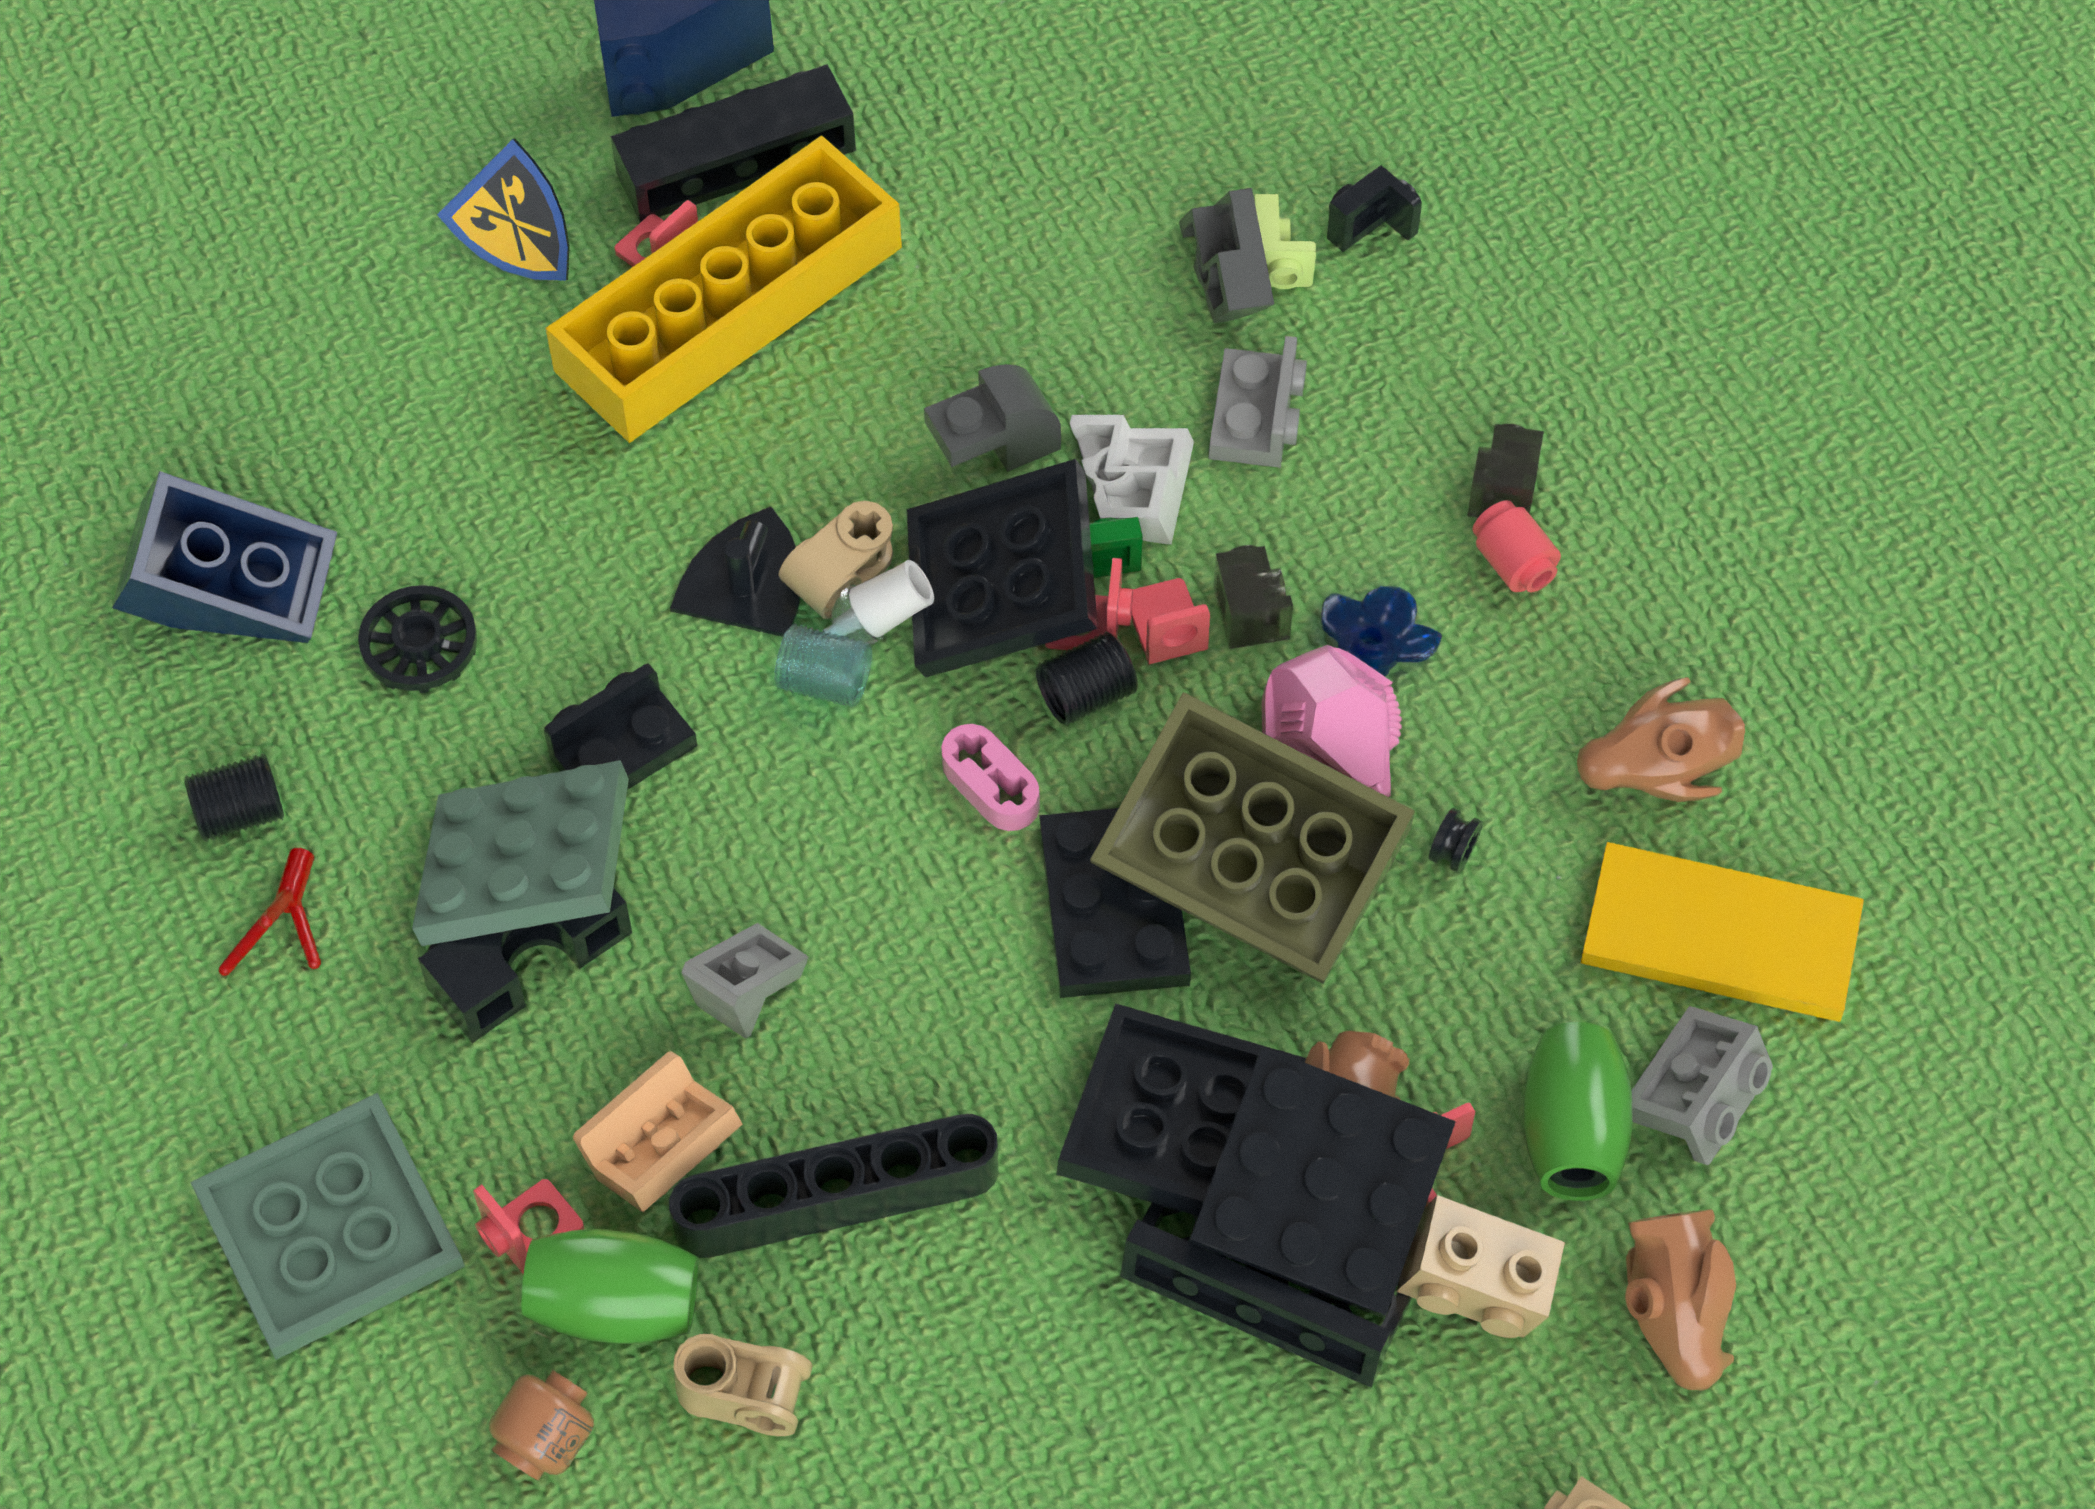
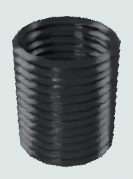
M1105 632L1103 635L1100 634L1088 642L1085 641L1077 647L1074 646L1071 650L1068 649L1060 655L1057 654L1055 658L1046 659L1036 667L1038 686L1048 708L1060 723L1067 726L1070 722L1074 723L1080 718L1083 719L1085 715L1089 716L1091 713H1095L1096 710L1100 711L1102 707L1105 708L1113 702L1116 703L1118 699L1122 700L1124 697L1127 698L1131 694H1135L1138 688L1136 671L1126 649L1120 640L1109 632Z
M261 753L260 757L253 755L252 759L247 757L245 761L241 759L239 763L234 761L233 765L228 763L227 766L221 765L220 768L215 767L214 770L209 768L208 772L203 770L201 774L196 772V774L192 773L191 777L186 775L184 778L192 812L201 838L205 842H208L209 839L215 840L216 837L221 838L222 835L228 836L229 833L234 835L235 831L240 833L242 829L246 831L248 827L253 829L254 825L259 827L260 824L265 825L266 822L272 823V821L276 822L278 818L281 820L284 818L268 759L263 753Z

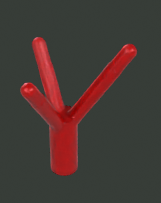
M293 848L289 851L274 901L219 966L218 971L222 976H228L283 912L291 913L308 966L311 969H318L321 966L315 940L302 904V898L314 862V855L310 851L303 848Z

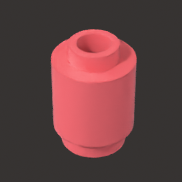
M1505 500L1492 505L1477 518L1472 528L1474 535L1477 537L1476 547L1512 592H1522L1525 590L1530 593L1536 592L1547 586L1555 578L1558 571L1556 566L1560 561L1561 553L1525 508L1516 507L1511 501Z

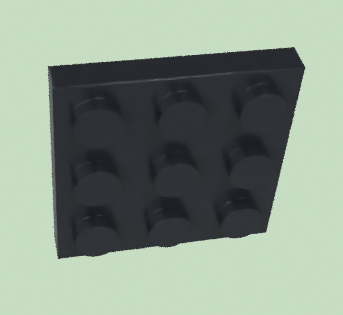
M1076 459L906 509L909 560L915 562L925 573L934 594L933 604L912 616L915 667L925 678L1098 629L1085 470Z
M1115 1003L1060 1153L1056 1175L1198 1216L1257 1056L1263 1045ZM1266 1047L1304 1063L1306 1061L1305 1057Z
M1262 1046L1188 1242L1383 1318L1386 1316L1456 1121Z

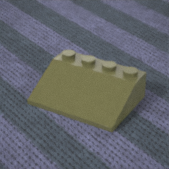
M1183 692L1090 861L1096 866L1324 984L1409 834L1415 811Z

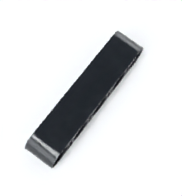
M960 1114L695 1174L682 1179L673 1188L669 1197V1211L675 1238L680 1248L698 1256V1258H710L973 1198L986 1193L995 1184L998 1177L997 1133L992 1124L985 1118L974 1114ZM963 1149H974L983 1154L979 1160L970 1163H963L953 1158L957 1152ZM898 1164H909L918 1169L913 1175L906 1178H896L887 1173L891 1167ZM832 1179H843L851 1183L846 1190L839 1193H829L820 1188L825 1182ZM766 1194H777L785 1198L783 1202L773 1208H761L754 1205V1202L759 1197ZM700 1209H711L718 1213L715 1218L704 1224H695L687 1220L693 1212Z

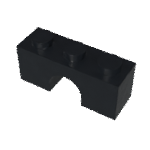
M613 887L609 913L432 944L427 952L418 958L427 989L471 1043H473L526 1007L519 977L511 968L513 961L519 954L534 946H553L564 951L576 966L581 969L632 934L627 903Z

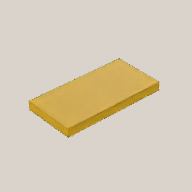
M1607 842L1580 963L1840 1022L1845 1010L1864 899Z

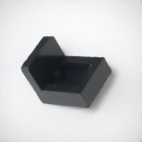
M1380 165L1354 185L1347 184L1343 186L1333 196L1329 204L1327 239L1344 252L1382 223L1386 222L1402 237L1410 240L1418 234L1422 201L1411 184L1405 180L1397 179Z

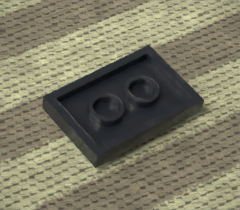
M1119 808L1039 815L1060 998L1190 986L1191 970L1182 910L1096 866L1090 861Z

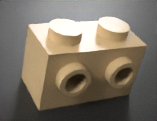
M1437 1195L1423 1211L1401 1272L1396 1292L1417 1299L1418 1305L1427 1311L1444 1315L1456 1313L1481 1322V1327L1490 1334L1504 1338H1524L1549 1317L1565 1242Z

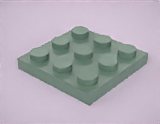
M621 760L598 765H583L572 770L534 777L525 776L513 781L476 788H461L453 792L439 794L412 926L421 946L609 913L629 781Z
M378 1093L190 1182L275 1360L465 1267L462 1256Z

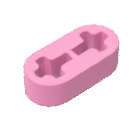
M964 724L952 729L944 737L941 746L944 774L989 823L998 829L1015 831L1029 826L1037 818L1040 809V795L1036 778L991 731L984 726ZM965 749L971 755L981 751L982 767L984 770L970 758L959 762V751ZM998 785L1010 796H1015L1021 792L1022 804L1017 806L1010 800L1000 804Z

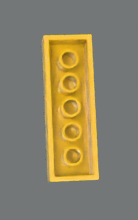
M821 135L547 326L546 334L553 370L625 440L631 443L902 248L899 203Z

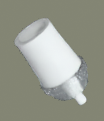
M907 560L859 585H850L843 589L840 597L836 599L831 610L832 625L822 630L823 636L828 641L839 635L842 639L852 644H875L883 639L885 633L933 604L934 594L931 584L922 569L915 562Z

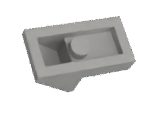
M756 923L686 961L681 973L699 1008L742 1037L748 1038L752 1034L765 998L801 978L809 956Z

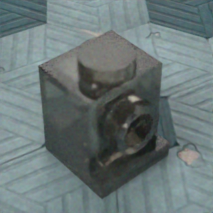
M1495 424L1491 448L1479 446L1467 516L1478 518L1489 507L1505 500L1511 501L1516 507L1525 508L1530 514L1544 431L1526 429L1517 424Z
M1242 545L1228 552L1216 553L1214 591L1229 649L1289 640L1293 613L1292 599L1290 595L1286 596L1281 569L1270 568L1265 546Z

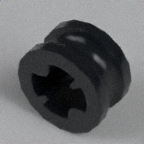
M1451 808L1436 833L1428 859L1436 864L1440 860H1447L1451 864L1450 869L1459 874L1467 864L1476 846L1483 821L1477 818H1473L1471 821H1464L1461 818V811Z

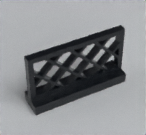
M1151 1203L1142 1221L1137 1219L1125 1242L1120 1277L1372 1388L1382 1368L1387 1349L1408 1309L1412 1297L1397 1292L1396 1297L1393 1295L1387 1315L1380 1326L1353 1314L1349 1305L1317 1292L1304 1293L1289 1286L1286 1280L1248 1265L1243 1266L1227 1259L1225 1256L1188 1242L1189 1237L1181 1239L1158 1229L1164 1216L1182 1211Z

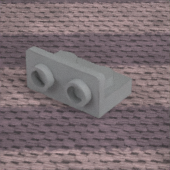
M1285 336L1283 355L1229 348L1224 349L1209 444V459L1281 468L1284 444L1296 445L1300 409L1289 408L1291 395L1303 396L1307 360L1296 359L1298 337Z
M1689 1006L1631 1090L1633 1122L1685 1139L1694 1161L1709 1165L1721 1146L1727 1144L1732 1139L1739 1119L1755 1095L1760 1094L1769 1082L1773 1065L1758 1027Z

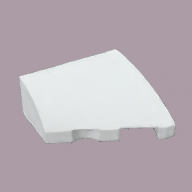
M1072 415L1070 420L1071 430L1078 441L1083 457L1081 461L1094 491L1093 498L1100 519L1107 517L1117 519L1138 517L1143 541L1172 544L1194 444L1188 428H1130L1124 415Z

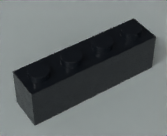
M828 64L808 71L797 72L787 78L754 89L743 90L736 95L700 107H692L679 114L646 125H638L625 132L611 136L616 174L640 223L650 214L662 217L673 213L687 200L697 205L747 188L821 135L843 155L856 151L854 114Z

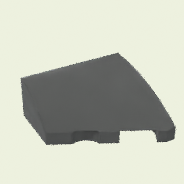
M1252 188L1229 191L1213 206L1192 208L1179 221L1183 238L1193 236L1196 238L1197 247L1194 270L1198 281L1203 286L1213 322L1221 323L1239 319L1274 305Z

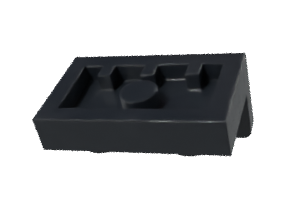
M649 663L644 664L633 672L619 674L607 684L604 690L579 705L574 704L562 709L553 718L552 722L544 727L550 760L560 772L572 770L583 765H598L621 760L629 778L627 790L698 746L696 733L660 691L657 672Z

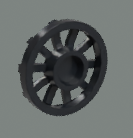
M418 585L395 590L378 600L363 618L359 629L358 643L367 671L369 670L386 687L393 690L397 688L427 693L429 689L443 685L450 680L454 681L461 676L460 673L469 664L473 655L476 654L477 630L470 609L458 596L435 586ZM420 601H435L439 605L433 613L421 610ZM410 602L411 611L402 614L400 617L392 611L394 607ZM449 608L462 618L445 626L440 625V621ZM381 617L392 625L391 633L373 631ZM466 629L464 643L444 639L446 636ZM371 642L394 644L389 650L372 656L370 650ZM444 650L459 654L449 663L440 652ZM398 656L401 658L393 672L381 666ZM432 660L440 670L427 674L426 662ZM411 663L417 666V676L404 675Z

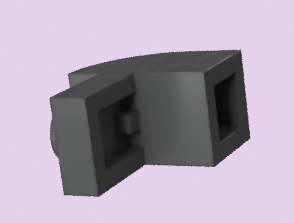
M996 365L979 370L978 386L924 408L925 424L951 467L994 450L1008 472L1061 449V424L1031 374L1023 367L1017 365Z

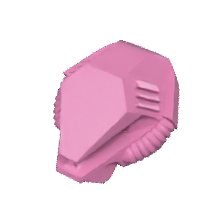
M1329 645L1308 651L1273 669L1262 696V733L1387 797L1391 796L1390 750L1399 744V737L1401 736L1399 730L1402 728L1400 724L1402 717L1399 716L1401 710L1398 708L1399 702L1396 701L1397 696L1393 693L1394 691L1391 686L1393 682L1351 653Z

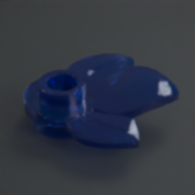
M1378 587L1368 592L1362 602L1343 594L1332 593L1325 599L1322 606L1320 619L1322 629L1338 642L1337 648L1351 653L1384 677L1389 674L1390 670L1398 662H1422L1429 659L1438 650L1442 640V634L1435 629L1415 624L1417 615L1416 600L1412 594L1401 587Z

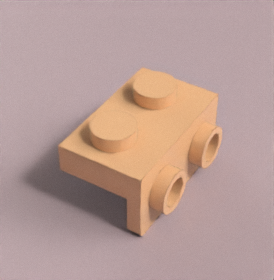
M669 1051L574 1133L573 1139L596 1179L638 1210L644 1212L743 1124L732 1105L695 1082L682 1058Z

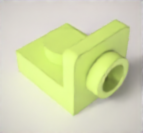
M1255 194L1254 201L1271 287L1278 289L1310 287L1313 284L1316 244L1312 241H1290V218H1279L1278 194Z

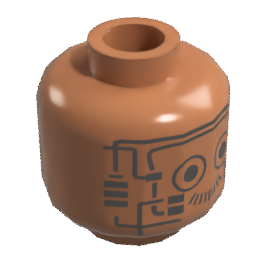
M552 1370L545 1382L534 1375L520 1376L490 1419L489 1431L492 1437L497 1440L492 1451L538 1481L544 1472L550 1475L564 1473L593 1431L595 1425L592 1414L580 1405L588 1393L554 1370Z

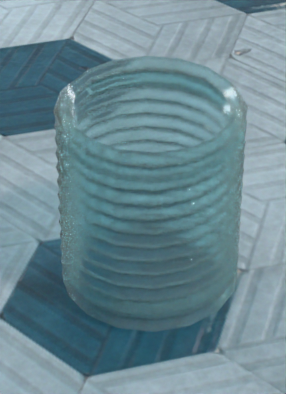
M794 623L787 629L779 648L775 666V685L779 690L783 688L787 692L790 690L798 695L802 693L810 698L814 696L822 701L826 699L828 702L832 701L834 704L838 702L840 705L845 707L849 705L853 708L859 703L867 684L872 660V647L868 641L864 643L862 639L856 641L855 638H852L850 640L848 636L844 638L843 635H840L838 637L836 633L832 635L831 632H828L826 634L824 630L820 632L819 629L814 630L812 627L808 629L807 626L803 627L802 624L798 626Z

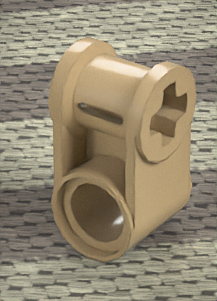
M870 501L854 502L845 507L813 537L800 543L787 556L779 570L778 576L780 580L823 619H830L836 616L850 604L849 593L851 588L884 573L890 566L893 556L890 541L893 524L890 514L881 505Z
M699 1334L688 1338L679 1346L674 1356L673 1369L679 1403L688 1413L697 1417L741 1425L765 1435L790 1436L795 1433L798 1419L793 1412L801 1382L809 1379L813 1365L805 1356L785 1348L757 1346L718 1337L714 1334ZM701 1367H714L723 1373L722 1378L711 1385H698L689 1379L690 1374ZM776 1385L774 1396L771 1398L774 1386Z

